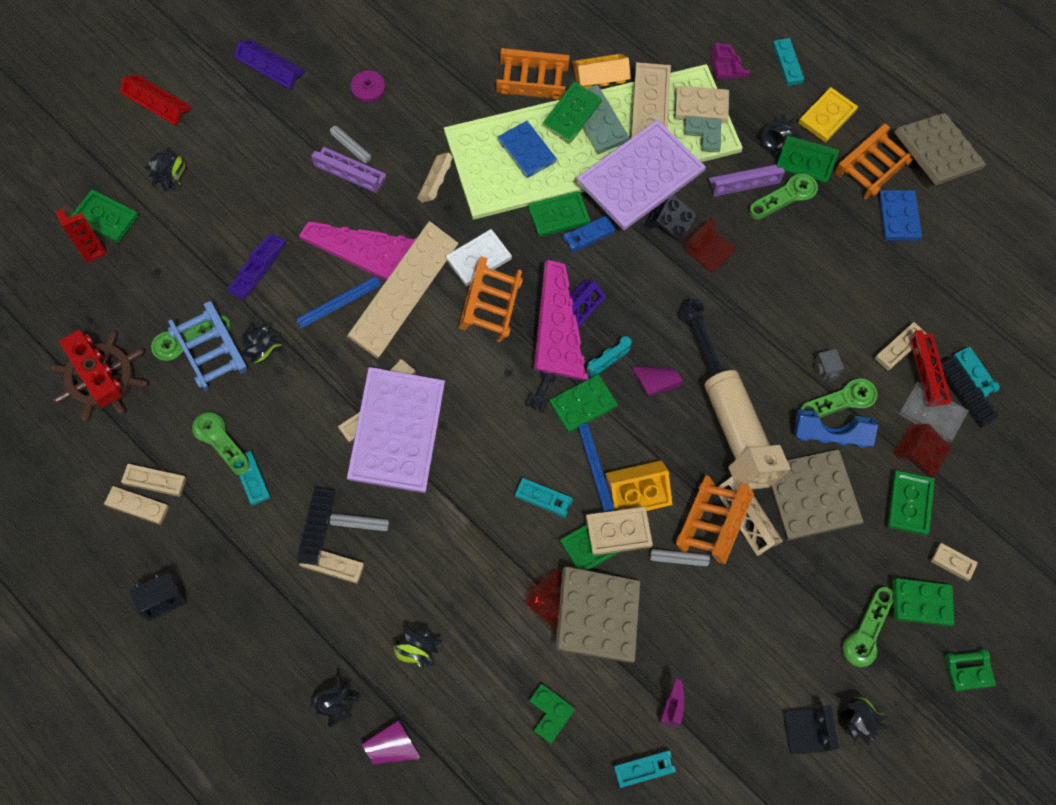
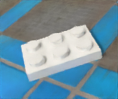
M492 229L446 255V259L465 286H468L471 282L475 263L480 256L488 258L486 265L494 270L511 260L512 255Z

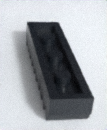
M951 356L941 362L948 387L979 428L994 421L998 417V412L993 411L994 406L988 404V399H984V393H980L979 387L974 386L975 382L970 380L969 374H965V368L962 369L961 363L956 362V357Z
M314 488L307 523H305V531H303V538L299 547L298 563L319 566L335 499V490Z

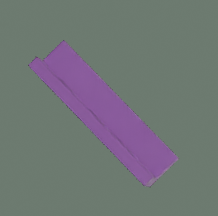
M323 147L320 153L314 151L312 154L314 166L377 193L386 178L385 173L326 147Z
M776 165L712 177L709 178L708 183L714 197L779 184L785 171L783 167L777 168Z

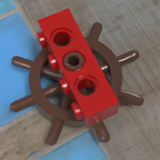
M80 329L59 341L70 360L66 366L57 364L50 366L51 371L64 373V384L67 389L55 396L53 402L59 404L72 396L78 403L84 405L81 415L82 422L89 420L92 408H103L112 405L118 415H123L125 410L119 400L128 392L130 386L144 388L148 385L146 380L133 378V370L130 363L142 356L144 350L138 348L125 355L120 349L113 346L116 338L115 331L109 332L105 344H94L88 333L84 335ZM109 356H113L116 359H118L111 365H107ZM122 367V376L111 374ZM75 376H80L83 381L75 385ZM87 387L89 394L86 396L81 394L80 391Z

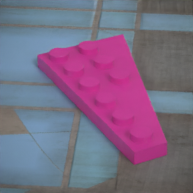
M308 222L299 235L301 240L385 281L417 239H408L400 235L398 237L389 236L387 233L358 229V231L349 230L348 227L336 228L328 224Z
M547 260L544 268L534 370L586 381L588 376L584 370L583 364L585 361L584 356L581 355V341L576 316L573 315V301L569 295L566 266L559 262Z

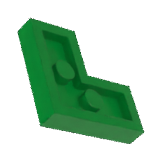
M541 684L529 702L546 714L534 732L551 745L575 711V708Z

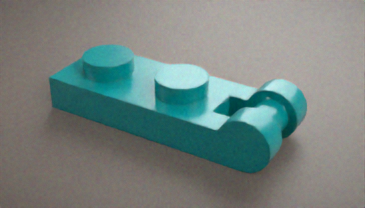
M622 337L619 345L613 349L608 348L602 354L603 356L591 360L588 363L587 375L592 378L625 356L630 350L631 339L629 337Z
M971 347L952 356L956 357L957 363H961L962 369L965 368V374L970 375V380L975 382V387H979L980 393H984V398L989 393H995L1000 390L999 384L993 381Z
M249 450L244 455L250 463L249 470L239 476L249 501L254 506L271 499L255 458L251 450ZM239 461L235 464V467L241 468L245 462Z
M522 478L515 494V498L545 509L562 518H566L568 506H571L573 499L567 495ZM556 500L561 502L560 507L554 505Z
M671 751L614 766L619 788L677 772L670 759L672 757ZM662 760L664 768L659 770L657 761Z

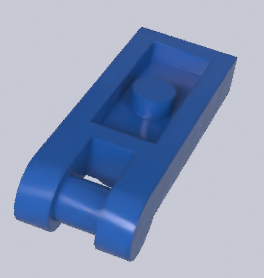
M604 216L573 232H567L562 238L570 245L569 249L573 253L615 233V228L607 216Z

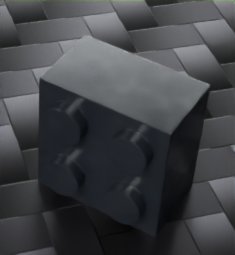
M169 572L159 573L154 576L153 580L140 582L133 589L129 590L137 612L148 621L187 604L179 581Z

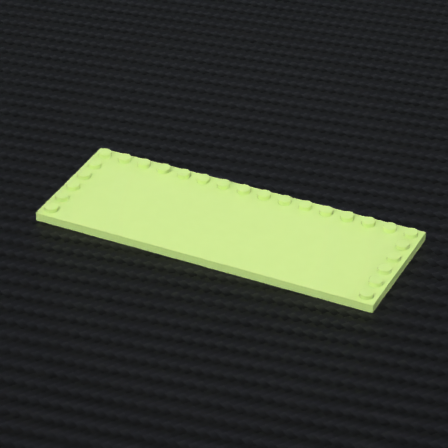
M707 64L670 73L668 130L700 162L742 152V145L729 115L728 122L721 123L720 153L702 151V136L685 135V119H675L677 86L717 89ZM635 82L602 89L601 91L631 139ZM559 100L444 127V133L473 220L525 207L529 203L576 191L580 193L585 192L576 182L577 177L620 146L597 154L583 128L572 143L546 128L543 122ZM525 121L531 124L557 158L556 163L529 178L525 177L498 141L499 135Z

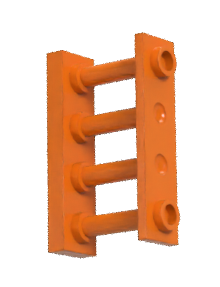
M501 48L500 64L505 65L503 80L497 79V93L552 98L555 100L562 98L566 90L565 86H561L562 72L568 71L569 55ZM512 66L522 67L520 82L510 81ZM529 67L539 68L537 83L527 82ZM546 69L556 70L554 85L544 84Z
M887 124L882 125L841 161L835 171V174L839 177L844 173H849L868 189L864 196L866 200L871 195L874 197L881 190L880 187L903 166H909L915 159L910 152L907 154L888 138L887 133L890 127ZM879 142L881 144L884 143L902 159L898 163L893 162L877 148V144ZM872 153L887 165L890 170L884 174L865 158L866 154ZM861 163L879 179L872 184L854 169V165Z
M480 256L475 263L458 328L466 330L469 325L472 326L474 324L499 333L497 342H501L510 333L511 327L508 325L517 289L520 288L523 278H520L522 271L518 270L513 277L488 268L486 265L488 258ZM487 275L510 283L509 293L485 285L482 282L483 276ZM483 291L507 300L505 309L480 301V298H477L478 293ZM480 308L503 316L501 326L477 318L473 314L474 309Z
M706 475L703 482L700 483L699 492L684 527L677 537L676 545L681 552H687L689 546L711 551L718 563L726 564L754 496L749 485L741 483L736 491L715 487L714 482ZM711 494L734 499L729 509L708 504ZM704 511L727 516L722 526L700 520ZM697 528L720 534L717 542L714 544L693 539Z

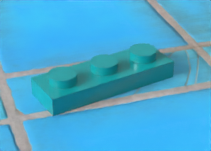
M790 38L775 40L773 48L786 86L803 84L804 77Z

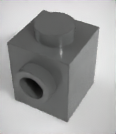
M837 349L819 353L814 360L816 373L820 375L822 381L827 379L829 381L836 380L844 370Z

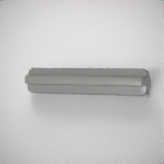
M334 125L330 129L331 135L364 163H368L371 160V154L338 126Z
M331 514L330 524L335 526L387 531L389 528V521L387 519Z
M652 549L650 552V560L698 566H708L710 562V557L706 554Z

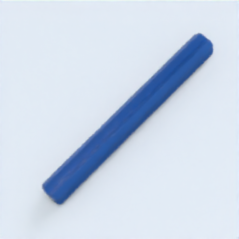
M374 276L296 319L298 325L303 328L381 285L380 280L377 276Z
M587 423L579 425V432L603 511H614L613 502L589 425Z

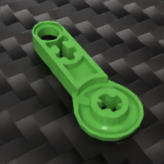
M807 174L794 175L784 187L755 201L750 207L749 214L753 219L759 220L794 201L809 200L815 196L818 185L815 179ZM800 184H802V186L805 185L806 188L803 189V187H802V189H801L799 186H800ZM755 207H759L763 210V212L761 214H757L753 211V209Z
M219 316L221 321L227 323L225 328L229 332L231 329L229 319L225 316ZM206 320L179 334L185 343L202 335L201 330L203 329L206 332L212 330L210 326L213 323ZM169 331L157 335L152 341V353L161 361L175 360L183 352L176 337L172 338ZM166 343H169V345H170V348H169V349H166V347H165V344H166Z
M854 379L843 390L803 404L800 410L811 408L813 411H817L821 418L850 407L865 409L873 405L877 400V390L866 379ZM859 390L865 392L863 397L857 394ZM824 402L830 404L829 409L823 407L818 411V408L822 407Z
M205 412L199 415L192 424L194 437L211 444L235 474L242 475L246 473L250 465L244 454L226 434L223 418L213 412ZM228 450L232 451L234 457L231 458L226 452ZM237 462H245L243 467L235 468Z
M881 587L874 593L859 628L844 641V656L854 666L867 667L877 657L876 639L893 603V592L887 587ZM880 592H885L888 595V602H882L879 599ZM878 606H881L882 608L878 611L880 617L873 618L874 614L871 612H874ZM861 645L863 647L862 650H864L865 652L859 655L856 652L858 650H855V647Z

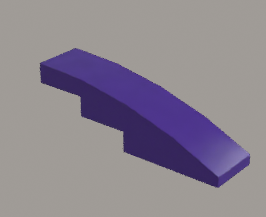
M270 233L249 254V261L239 270V276L228 286V292L244 300L272 266L285 246L286 241Z

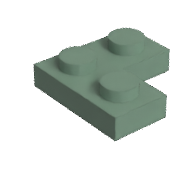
M686 116L685 135L702 136V151L720 153L721 119Z

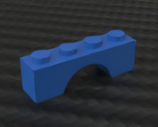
M798 409L793 431L796 437L803 441L814 439L821 443L831 441L840 445L855 444L858 447L866 448L867 446L874 447L878 424L874 418L855 416L846 426L831 428L820 421L817 411Z

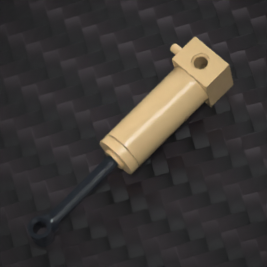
M694 298L690 299L681 309L679 315L682 321L693 326L714 375L704 385L735 458V461L729 466V470L736 487L739 489L740 484L743 483L749 485L751 490L769 488L791 468L781 446H770L739 373L735 370L723 371L702 323L704 319L702 313L705 310L703 303Z

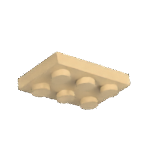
M677 86L675 119L686 120V116L717 118L721 119V123L728 122L729 90Z
M646 507L586 515L592 556L651 548L653 546Z

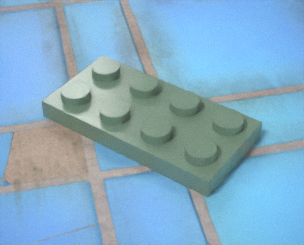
M598 84L587 88L603 100L583 127L597 154L613 149L630 140Z

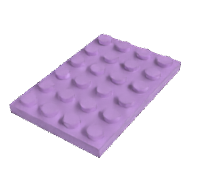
M656 120L578 176L576 182L623 230H626L703 173L706 166L659 120Z
M369 367L347 480L420 493L426 492L445 380Z

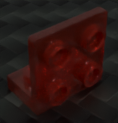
M713 218L688 241L685 251L712 273L736 250L732 244L716 233L717 221Z
M911 424L894 454L898 458L914 459L929 477H935L951 448L930 424Z
M555 569L533 588L524 602L526 606L553 629L558 627L562 575Z

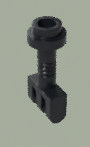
M546 372L541 374L543 381L537 394L530 393L525 406L529 407L531 402L534 401L532 407L534 410L537 409L539 404H542L539 410L542 413L548 403V400L543 398L550 382H555L556 379L555 374Z

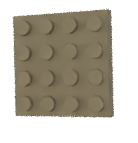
M946 113L898 127L895 131V134L935 185L982 170L986 166L982 157L977 154Z
M839 450L788 460L791 469L770 486L787 541L863 523Z
M570 567L563 568L555 650L627 663L635 662L640 581Z

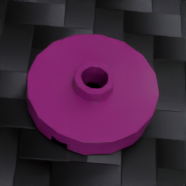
M363 71L353 77L351 92L354 98H358L364 103H372L379 100L385 92V81L377 72Z

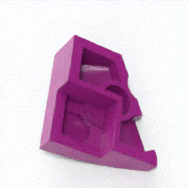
M721 43L713 45L710 50V57L716 79H736L750 75V70L743 68L740 64L742 62L741 58L735 54V50L731 45Z
M631 368L638 384L641 383L647 397L662 391L665 393L678 388L683 381L677 371L671 368Z
M675 679L673 689H671L659 721L660 724L674 729L681 724L684 711V690L682 681L679 679Z
M399 721L362 744L374 765L418 760L421 758Z

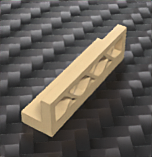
M733 477L718 486L719 488H726L729 485L733 491L738 490ZM719 496L726 508L729 509L734 499ZM753 496L740 530L756 555L759 556L771 547L779 545L783 540ZM746 519L753 521V531L747 530L745 526ZM757 536L763 537L767 543L761 549L756 544Z

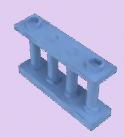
M211 301L204 304L205 311H203V314L178 326H175L171 319L168 321L171 327L167 328L172 338L176 337L197 375L194 379L198 387H203L205 392L209 390L207 382L233 369L234 371L238 369L240 374L247 371L244 361ZM206 320L208 322L212 321L214 325L212 330L184 343L179 333ZM214 337L221 338L223 343L220 344V347L195 359L192 358L188 351ZM223 353L230 354L232 358L229 360L230 363L203 376L201 375L197 366Z

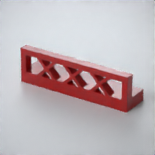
M138 74L123 77L120 93L168 122L177 125L180 122L181 114L191 111V105Z
M63 209L55 212L62 227L86 263L107 254L82 212L70 218L67 217ZM81 231H87L85 235L80 234ZM88 240L92 241L91 244H86Z
M915 330L909 339L928 407L950 405L952 400L933 334L924 335L923 330ZM926 340L929 341V344H930V348H929V349H928V347H927ZM931 358L934 359V366L932 365ZM935 375L939 377V383H937ZM940 392L944 395L945 400H942Z

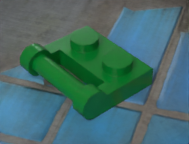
M987 649L957 655L953 653L945 654L953 692L996 686L989 661L990 654ZM980 660L981 666L956 668V663Z

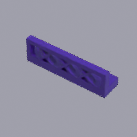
M252 40L238 41L234 58L286 88H293L296 77L304 76L305 70Z
M583 280L570 294V298L573 301V315L576 316L578 327L606 298L594 280ZM595 290L599 297L594 302H591V293ZM582 303H586L585 312L579 314V306Z

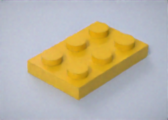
M830 87L800 118L798 123L826 143L857 111L858 106Z

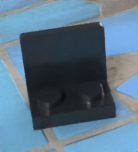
M673 194L651 211L644 225L648 229L660 226L680 243L684 240L696 214Z
M825 705L818 709L787 711L784 713L792 755L830 752L839 749L831 705Z

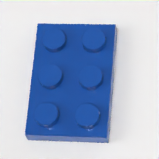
M528 121L498 136L499 143L526 178L533 176L557 161L555 155Z
M880 190L878 195L884 240L920 241L922 234L916 191Z

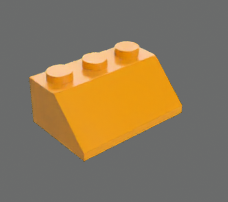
M623 54L572 61L576 82L586 89L595 84L607 86L609 82L615 81V83L619 84L625 83L627 79H631L629 58Z
M662 461L605 473L614 511L646 507V511L672 505L669 471Z

